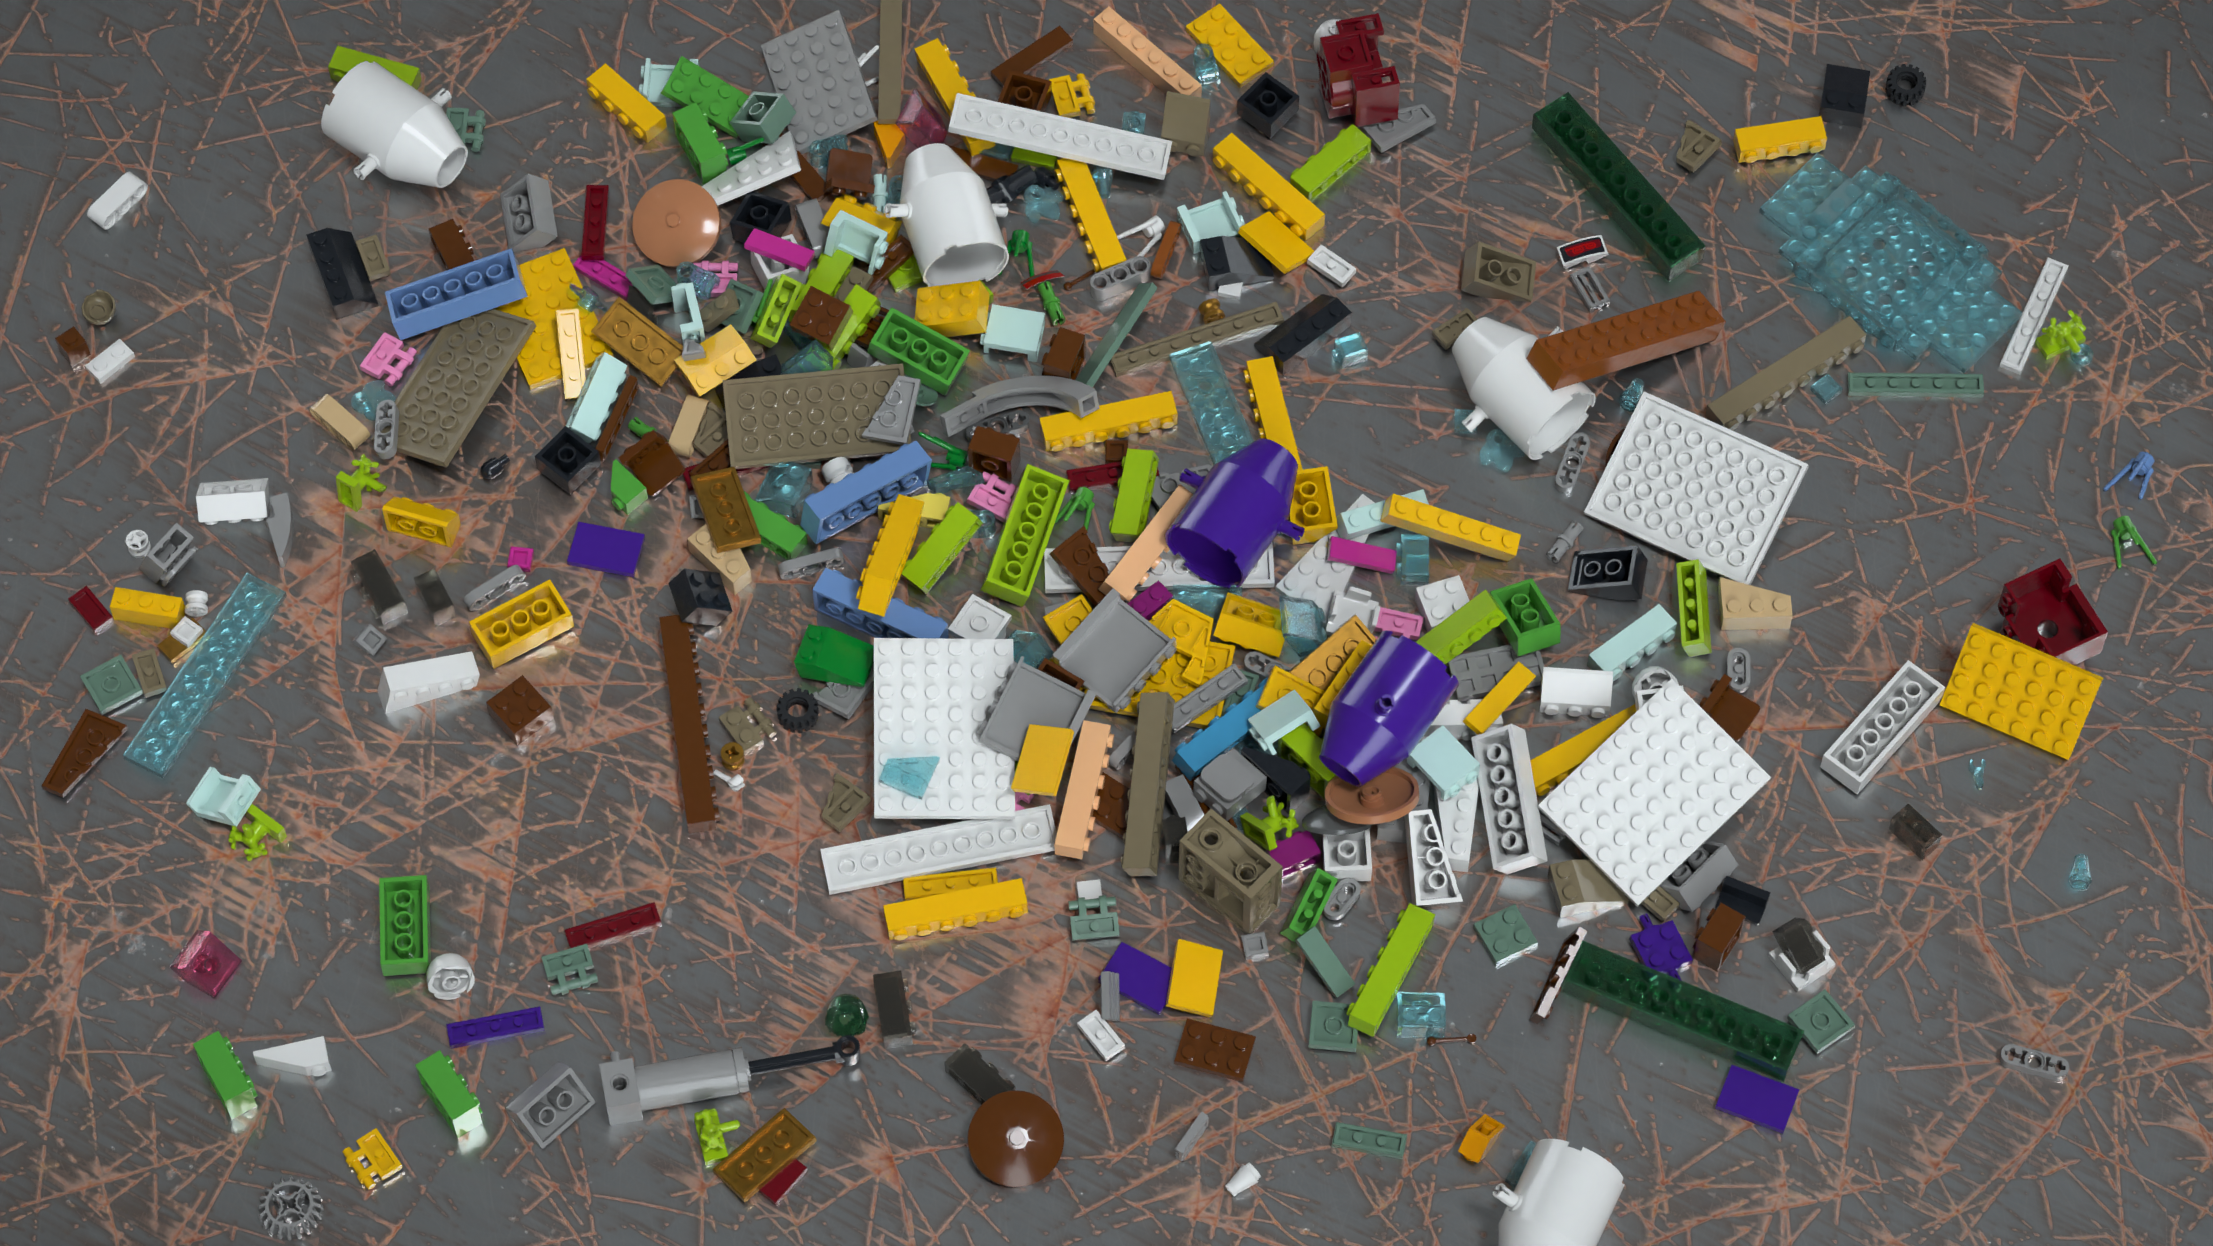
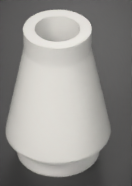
M1248 1162L1246 1165H1241L1225 1187L1234 1197L1258 1183L1257 1180L1261 1175Z

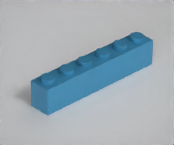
M1268 677L1258 685L1259 689L1255 692L1252 690L1247 692L1241 698L1242 702L1238 705L1236 703L1230 705L1225 710L1226 714L1221 718L1216 716L1209 722L1207 729L1204 731L1202 728L1199 729L1191 737L1193 740L1189 743L1182 742L1174 750L1176 754L1172 761L1189 781L1198 776L1203 768L1215 758L1226 754L1251 734L1249 729L1252 726L1248 719L1261 711L1256 705Z

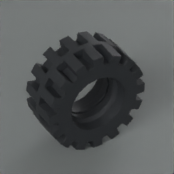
M1902 64L1901 67L1897 65L1888 74L1885 90H1887L1886 94L1890 96L1891 101L1896 100L1895 104L1903 103V106H1907V103H1909L1911 106L1914 105V102L1918 103L1920 98L1923 97L1926 88V77H1924L1923 71L1919 72L1920 68L1917 66L1912 68L1913 65L1909 64V67H1906V64ZM1909 81L1915 87L1908 90L1902 89L1898 86L1897 82Z
M797 688V691L790 689L789 694L783 693V698L780 697L778 700L777 716L779 723L783 725L784 729H790L792 733H795V730H798V733H802L803 729L807 732L810 730V726H815V721H818L819 709L812 693L809 695L808 690L802 692L801 688ZM798 704L804 705L808 709L807 713L801 717H794L788 713L790 707Z

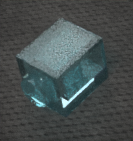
M1360 331L1336 339L1334 342L1332 355L1335 362L1340 363L1342 369L1367 361L1368 348Z

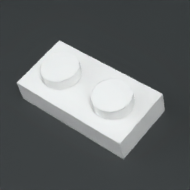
M1320 245L1307 259L1308 265L1342 288L1356 273L1354 266L1323 245Z
M118 339L86 364L85 368L101 384L135 358V355L121 339Z
M1097 1010L1077 1022L1078 1028L1105 1061L1125 1049V1044L1109 1024L1101 1018V1014Z

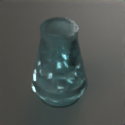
M1097 165L1093 168L1094 171L1092 172L1094 183L1101 199L1110 198L1114 172L1111 168Z
M1634 378L1620 396V406L1624 410L1634 412L1643 394L1644 381Z
M2078 854L2074 857V863L2068 879L2070 886L2079 891L2088 889L2092 883L2089 858L2084 854Z

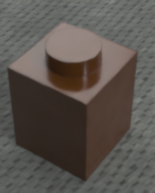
M74 326L55 338L60 353L71 366L76 365L91 355L87 342Z

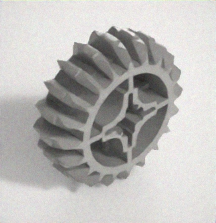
M290 1176L289 1181L285 1182V1179L281 1177L280 1184L278 1185L272 1181L273 1189L265 1188L266 1196H260L259 1198L262 1204L258 1205V1211L261 1212L258 1217L260 1221H264L262 1223L263 1228L269 1229L270 1235L273 1236L277 1233V1237L280 1240L286 1235L287 1239L291 1241L293 1235H296L298 1239H301L302 1232L309 1235V1227L317 1229L316 1221L322 1219V1215L319 1212H322L324 1207L320 1204L323 1201L322 1196L318 1195L319 1190L317 1187L312 1188V1182L304 1183L302 1177L295 1182L293 1176ZM305 1198H307L310 1201V1206L306 1214L303 1212V1209L301 1208L304 1204L303 1201ZM275 1203L280 1208L276 1219L272 1216V1209Z

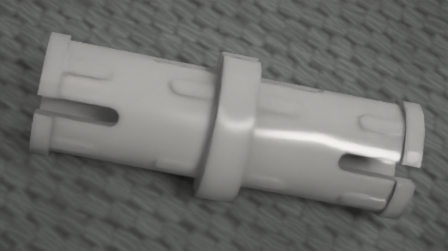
M1572 520L1566 530L1556 537L1555 544L1546 553L1547 558L1550 561L1555 558L1553 562L1558 563L1567 549L1569 550L1573 547L1574 540L1584 529L1579 522L1577 523V521Z

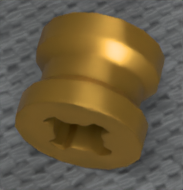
M1216 298L1208 299L1198 307L1199 312L1204 316L1203 321L1205 324L1225 318V313L1220 309V302Z
M729 742L722 747L721 761L723 766L730 771L739 770L745 763L742 746L736 742Z

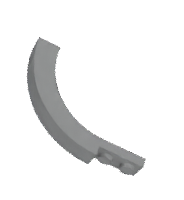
M1025 376L992 383L973 391L972 399L941 414L940 419L943 434L950 437L992 414L1010 408L1031 405L1053 406L1068 410L1083 418L1098 410L1099 402L1097 391L1082 382L1056 376Z

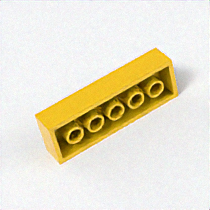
M898 494L895 502L891 501L888 515H885L877 541L874 542L872 552L867 559L866 568L863 569L860 581H862L863 586H859L856 599L860 600L858 609L885 616L917 537L924 501Z

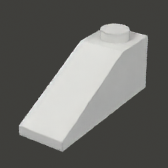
M324 1036L253 1052L256 1064L259 1066L306 1076H322L326 1072L332 1071Z

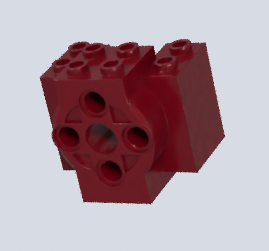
M1379 13L1336 21L1335 35L1320 37V49L1317 52L1318 84L1329 119L1352 115L1356 127L1398 119L1400 82L1395 66L1383 68L1380 59L1378 36L1384 35V29ZM1389 76L1391 82L1383 83L1381 77Z
M2061 558L2004 584L1998 603V610L2005 617L2000 631L2001 635L2076 665L2102 652L2108 631L2077 583L2069 587L2072 575ZM2039 631H2047L2053 637L2045 638L2039 634Z

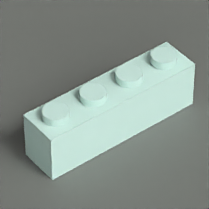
M606 352L595 358L565 425L588 444L592 441L595 442L600 436L601 430L599 428L609 416L610 411H608L610 404L617 398L618 393L616 390L618 385L620 386L626 378L624 372L627 365Z
M1423 489L1401 495L1429 505ZM1385 500L1340 513L1336 517L1339 537L1349 540L1393 527V525L1380 521Z
M1658 604L1590 653L1587 665L1591 670L1613 671V681H1615L1628 667H1635L1643 656L1653 654L1661 643H1667L1672 640L1676 635L1677 622Z

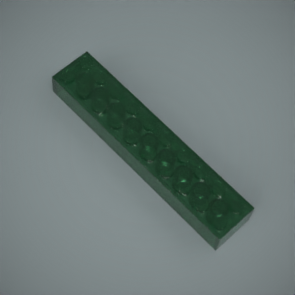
M1569 92L1533 114L1532 129L1668 282L1703 260L1706 245Z
M1582 941L1564 980L1563 992L1783 1082L1787 1077L1804 1034L1802 1029L1586 941Z

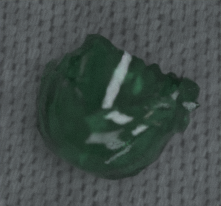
M840 994L831 1000L827 1008L825 1025L829 1033L837 1037L860 1035L865 1032L869 1015L865 1005L856 995Z

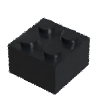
M1267 72L1237 100V115L1270 139L1299 110V95Z
M753 191L747 193L730 221L732 238L745 243L754 228L781 238L792 220L789 202Z
M566 426L535 455L537 469L570 495L601 465L599 451Z
M684 568L668 583L681 622L717 626L733 612L720 573Z

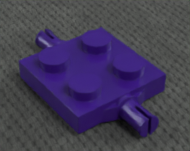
M1648 914L1641 915L1639 920L1644 930L1630 935L1629 941L1648 978L1652 979L1660 975H1669L1674 987L1681 985L1683 981L1677 971L1684 966L1692 964L1693 959L1673 920L1660 925H1653Z

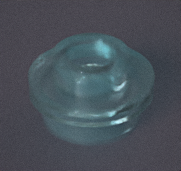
M2079 344L2081 347L2080 351L2077 353L2071 351V359L2077 365H2088L2093 359V351L2087 344Z

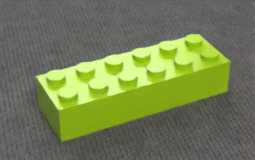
M1030 464L1026 465L1019 478L980 591L1020 607L1024 606L1032 590L1070 480Z

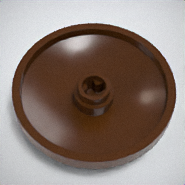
M1006 1091L989 1098L975 1112L969 1125L967 1144L970 1157L980 1173L990 1181L1001 1186L1018 1188L1039 1182L1055 1168L1063 1151L1064 1132L1056 1111L1044 1099L1030 1092Z

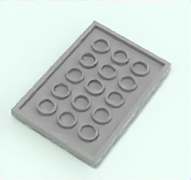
M840 10L834 11L761 45L776 93L784 94L796 111L787 127L794 138L797 151L801 154L878 120Z

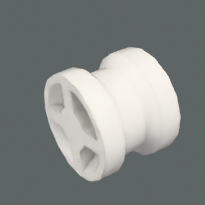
M134 530L127 535L126 545L131 556L143 558L151 551L148 535L144 531Z
M193 590L185 594V601L187 602L185 613L187 615L201 617L208 613V607L206 606L208 594L206 592Z

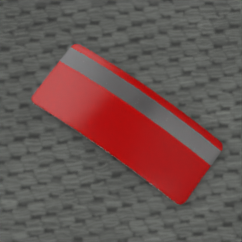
M1058 270L1032 276L1020 284L1029 289L1043 281L1065 276Z

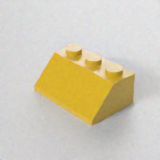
M845 194L844 197H837L822 219L821 224L830 227L833 219L842 210L888 232L886 242L889 243V246L897 238L903 220L897 217L887 218L885 213L877 210V206L866 202L864 205L857 202V198Z
M731 324L700 343L705 350L706 358L684 361L681 355L674 360L697 397L703 396L723 383V380H728L757 361L745 341Z
M1328 466L1297 470L1289 521L1303 527L1305 531L1299 541L1292 538L1293 545L1316 542L1338 528Z
M393 497L382 508L388 531L452 548L461 526L459 514L453 510L438 509L428 503H416L406 497Z
M1228 592L1213 636L1225 642L1239 644L1246 649L1261 651L1267 656L1279 657L1293 614Z

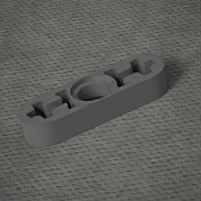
M1016 410L978 421L967 427L966 439L969 443L971 442L973 432L977 426L992 428L994 424H1002L1004 426L1003 431L1000 433H1010L1013 435L1023 433L1029 428V415L1023 410ZM1020 418V420L1023 421V424L1019 425V423L1016 422V419Z

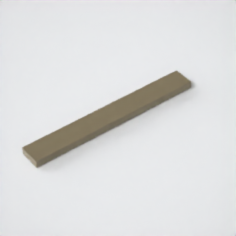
M880 0L878 124H901L902 0Z
M1273 302L1117 352L1110 360L1116 377L1278 326L1284 322V318L1277 302Z

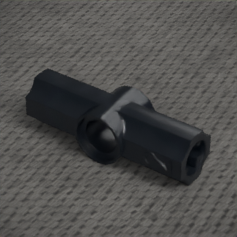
M1029 164L1016 170L1009 176L1004 175L997 178L986 189L991 204L1011 202L1018 197L1021 191L1038 182V179Z

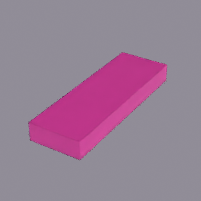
M755 228L744 243V249L802 271H806L815 256V251Z
M580 255L573 264L576 271L625 301H628L637 290L625 276V272L605 260H582Z
M1331 536L1327 560L1393 574L1397 551Z

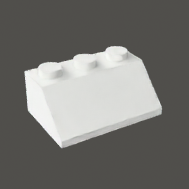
M268 478L200 483L196 494L199 522L212 525L228 520L229 523H237L241 519L261 521L268 517Z
M1543 667L1539 712H1544L1548 715L1568 714L1573 717L1580 715H1590L1594 718L1609 717L1613 671Z

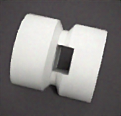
M837 457L827 462L822 467L821 473L827 483L835 484L846 475L853 473V468L847 458Z

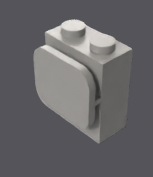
M176 523L146 555L139 570L154 583L162 580V585L166 587L198 550L195 546H189L194 537Z
M1233 748L1229 753L1219 755L1203 768L1201 775L1194 780L1193 793L1199 802H1204L1210 809H1213L1228 821L1266 790L1267 777Z

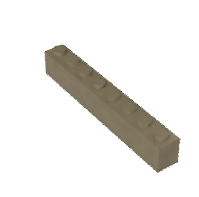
M1851 316L1846 317L1709 403L1705 416L1708 420L1734 431L1740 423L1745 420L1750 421L1762 409H1769L1778 399L1788 397L1799 386L1804 387L1816 375H1823L1832 365H1838L1851 353L1856 354L1861 351L1865 346L1867 334Z
M1168 692L1141 693L1140 701L1137 703L1136 744L1132 748L1134 763L1130 769L1132 782L1131 788L1128 790L1129 810L1125 814L1127 830L1123 835L1125 849L1124 854L1121 856V866L1130 876H1157L1175 700Z

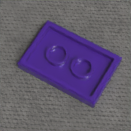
M578 522L567 564L634 577L644 544L645 534Z
M1121 942L1103 972L1119 973V994L1159 1015L1162 1013L1166 1006L1172 968ZM1100 975V977H1099V979H1098V983H1100V984H1101V975Z
M1731 1065L1715 1109L1783 1134L1800 1089Z

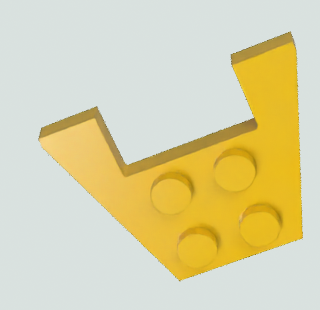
M1172 599L1152 616L1149 622L1170 639L1176 638V651L1191 658L1181 678L1196 687H1200L1202 685L1214 618Z

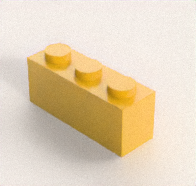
M115 587L110 604L114 620L173 629L185 616L183 598Z

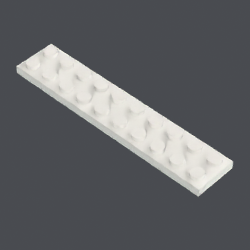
M960 93L956 95L948 132L1161 180L1165 178L1172 145L1170 140Z
M1271 542L1244 583L1238 588L1274 587L1273 542ZM1131 546L1096 547L1098 550L1097 554L1102 563L1105 562L1109 570V575ZM1046 548L1044 552L1045 593L1082 592L1049 555L1055 548ZM1171 550L1167 553L1162 551L1159 555L1162 558L1155 569L1150 567L1147 571L1150 576L1142 586L1138 583L1134 587L1136 591H1145L1159 580L1167 590L1229 589L1214 585L1191 572L1183 565L1185 560L1178 553L1173 555ZM1236 585L1230 586V588H1237Z
M1049 804L1015 811V819H972L820 849L829 895L903 881L904 878L939 874L1055 851L1054 844L1057 832Z

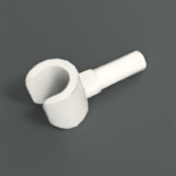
M717 769L714 771V775L727 782L734 792L745 786L744 780L739 774L731 778Z

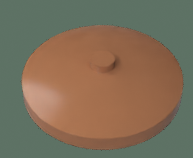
M682 179L667 180L649 189L638 202L633 215V234L641 251L653 262L668 268L688 267L704 259L716 245L721 231V215L714 198L700 185Z
M1392 767L1361 787L1354 786L1335 776L1325 789V803L1330 813L1341 820L1356 824H1380L1394 821L1411 812L1419 801V785L1417 780L1410 773L1396 767Z

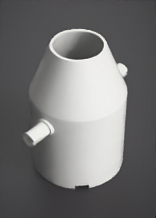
M364 61L352 68L332 91L335 96L330 106L328 104L325 105L321 120L322 131L326 136L363 160L353 170L354 174L358 178L360 177L361 180H364L374 169H377L392 180L443 188L452 183L462 171L467 160L468 150L442 109V106L452 99L448 90L445 92V88L440 89L430 99L378 63Z
M941 143L928 144L911 152L904 164L900 204L887 203L884 213L887 218L902 217L924 283L931 287L972 282L979 279L981 281L985 279L988 282L996 277L1008 263L1009 253L996 217L1007 216V204H991L983 180L948 145Z
M1482 317L1470 324L1459 335L1452 347L1453 356L1470 399L1476 405V409L1461 423L1472 433L1485 418H1490L1530 459H1541L1543 457L1542 453L1546 451L1554 452L1581 427L1589 416L1586 413L1590 405L1593 407L1595 404L1596 396L1583 382L1552 390L1526 359L1538 338L1535 335L1501 322ZM1557 326L1548 336L1564 331Z
M1542 1139L1538 1141L1514 1192L1503 1183L1498 1184L1494 1188L1497 1192L1493 1191L1492 1195L1507 1205L1498 1224V1246H1597L1625 1184L1622 1183V1174L1609 1161L1583 1147L1580 1151L1569 1147L1568 1141L1559 1139Z

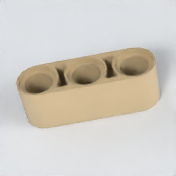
M325 394L309 408L313 417L352 451L357 449L371 436L368 429L328 394Z
M687 395L669 439V444L676 454L688 458L692 456L695 449L693 443L700 431L701 422L708 411L710 400Z

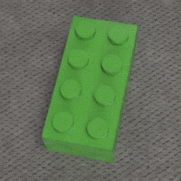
M892 307L872 338L867 353L888 365L903 363L904 374L920 379L922 384L944 396L947 395L966 363L970 352L969 349Z
M427 875L379 878L380 965L383 975L426 973L431 963L430 886Z

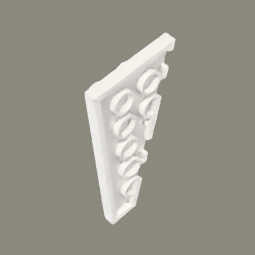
M788 131L773 144L766 145L701 187L714 198L717 205H721L801 171L791 132Z
M1362 494L1347 511L1375 502ZM1337 529L1319 539L1275 586V591L1323 627H1326L1334 591L1345 592L1356 567L1327 560L1329 539L1331 536L1340 538ZM1369 534L1349 540L1365 543Z

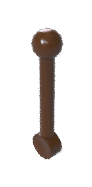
M1092 269L1071 282H1065L1063 287L1069 291L1073 285L1096 272Z
M1472 1033L1467 1037L1434 1038L1430 1036L1427 1038V1043L1431 1046L1435 1043L1467 1041L1469 1044L1476 1042V1035Z

